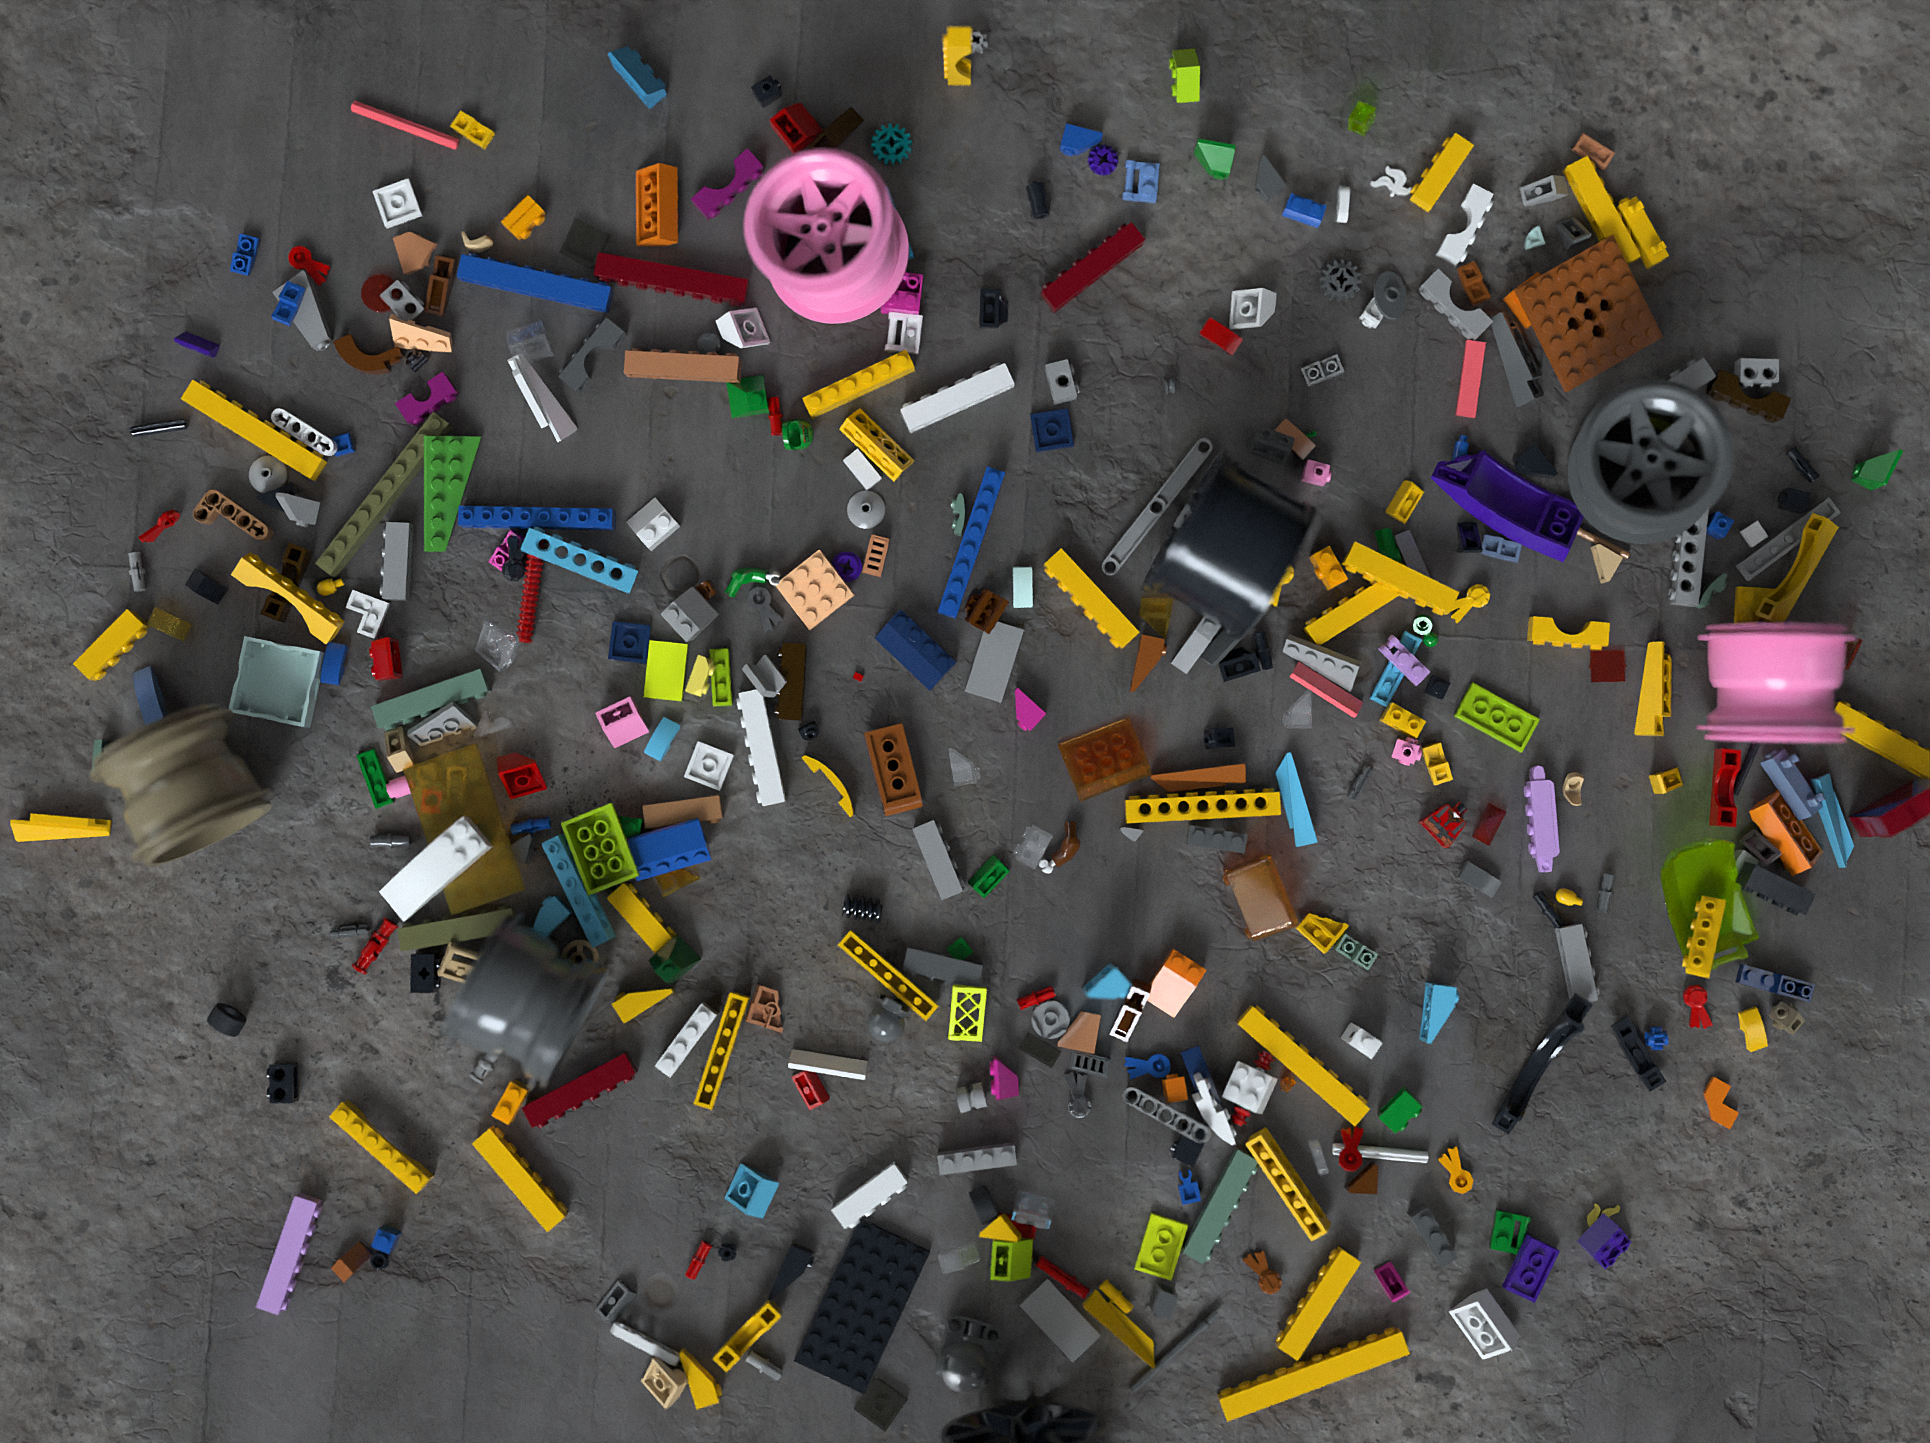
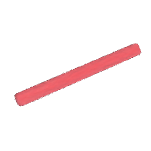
M354 101L351 105L352 112L454 150L459 145V139L372 106L358 101Z

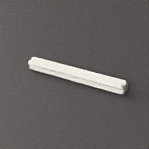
M1334 1143L1332 1146L1333 1154L1339 1155L1345 1148L1344 1144ZM1358 1145L1357 1148L1362 1157L1420 1163H1427L1429 1158L1426 1151Z

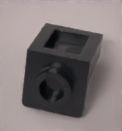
M1233 727L1204 730L1203 741L1205 748L1235 747Z

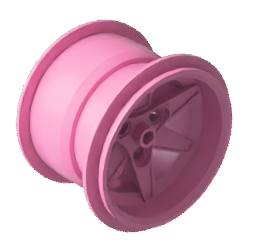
M826 148L795 153L774 165L760 179L750 196L744 218V232L748 250L759 269L770 279L773 288L781 300L797 314L821 323L851 322L876 311L891 298L899 287L906 272L909 258V240L906 227L899 213L891 204L888 191L880 176L862 159L841 150ZM859 205L870 209L873 228L849 224V215ZM837 217H842L840 221L835 222ZM806 229H811L809 233L803 234ZM790 235L801 239V242L784 260L785 249ZM866 245L853 261L843 267L842 246ZM830 249H835L834 253L828 254ZM821 255L830 272L828 274L812 276L800 274L807 263Z
M1812 624L1706 626V631L1710 632V635L1698 636V640L1708 641L1709 680L1713 688H1717V708L1707 715L1706 725H1696V729L1708 730V734H1704V739L1846 742V737H1842V732H1855V728H1844V717L1834 710V689H1839L1843 682L1846 641H1856V636L1844 635V632H1848V626Z

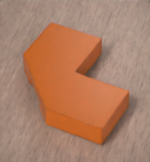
M1712 1076L1703 1092L1710 1118L1727 1129H1731L1739 1112L1723 1104L1731 1086Z

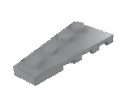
M1288 635L1283 650L1284 653L1347 691H1352L1361 661L1296 636Z

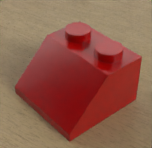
M386 637L371 641L369 654L373 658L374 665L371 666V672L375 680L383 681L403 678L399 640Z

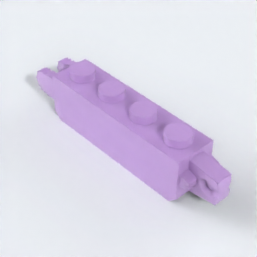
M1537 765L1529 769L1530 781H1527L1524 786V796L1527 797L1528 803L1525 806L1526 816H1529L1527 833L1531 839L1528 849L1529 854H1532V858L1536 859L1539 872H1552L1553 857L1560 853L1554 783L1550 780H1545L1544 768Z

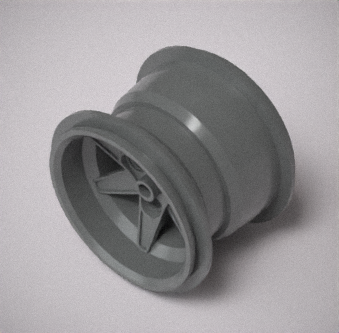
M1646 380L1621 387L1606 396L1591 411L1572 446L1567 476L1573 501L1580 513L1593 527L1616 540L1634 544H1649L1673 538L1695 524L1713 506L1724 491L1733 466L1734 450L1731 433L1725 419L1716 406L1704 395L1686 385L1666 380ZM1648 417L1663 420L1672 426L1656 437ZM1631 418L1633 445L1603 441L1605 435L1614 425L1624 419ZM1685 436L1694 446L1699 460L1674 453ZM1646 439L1649 446H1640L1639 440ZM1599 455L1627 467L1611 491L1602 478L1599 468ZM1665 462H1672L1674 469H1666ZM1631 472H1638L1641 479H1632ZM1668 476L1699 477L1693 491L1685 499L1674 505ZM1645 483L1660 509H1640L1628 505L1621 500Z
M520 912L515 918L510 914L506 915L488 939L452 1003L444 1021L441 1034L448 1036L446 1046L450 1048L457 1041H460L491 1056L507 1054L520 1061L524 1075L531 1078L528 1089L533 1090L539 1081H541L540 1086L545 1088L556 1073L591 1011L611 968L608 966L602 968L606 958L604 955H601L596 962L586 959L577 963L560 955V949L556 943L523 924L526 914Z

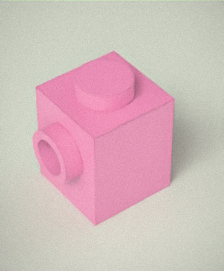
M1307 460L1304 465L1301 481L1324 486L1331 478L1332 471H1329L1330 465Z

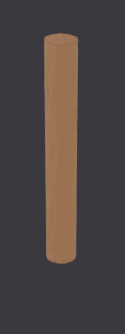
M1579 527L1577 535L1595 544H1601L1625 559L1629 557V551Z

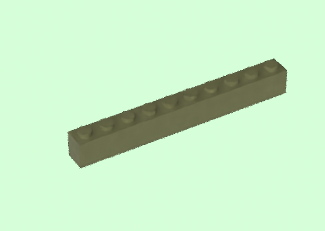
M435 412L429 416L316 561V565L331 576L337 577L424 466V436H447L453 429L452 425Z

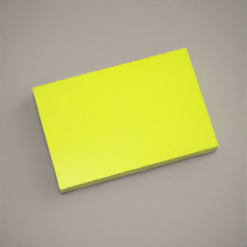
M649 641L644 698L673 701L683 700L688 644Z
M1151 1212L1134 1269L1172 1281L1188 1224Z

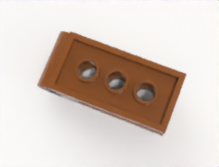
M900 723L863 733L885 817L923 807L903 724ZM885 741H889L892 744L890 752L883 750L882 746ZM890 760H895L897 763V768L894 771H890L887 767ZM896 778L902 782L901 788L897 790L892 786V782Z

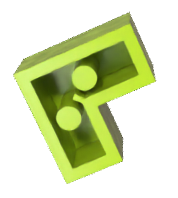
M1195 49L1172 50V58H1169V69L1171 70L1172 78H1174V84H1171L1172 96H1175L1177 103L1199 101L1200 64Z

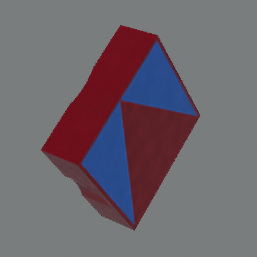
M1930 778L1913 779L1851 815L1849 819L1859 836L1892 838L1930 815Z

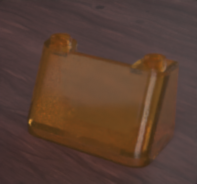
M1269 853L1261 854L1223 870L1224 875H1222L1224 884L1232 888L1245 919L1246 928L1244 932L1248 940L1251 939L1252 942L1299 925L1284 885Z

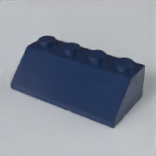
M901 609L875 637L929 691L956 665V661Z

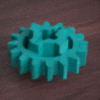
M889 123L888 128L882 125L881 132L879 130L875 131L877 137L872 136V141L875 143L871 144V149H876L873 151V155H879L878 161L884 160L886 166L888 162H891L892 166H895L896 161L902 164V158L908 159L906 153L912 152V149L909 147L912 146V141L909 140L910 133L905 134L906 128L900 130L899 124H896L895 128L892 127L891 123ZM890 142L894 143V147H890Z

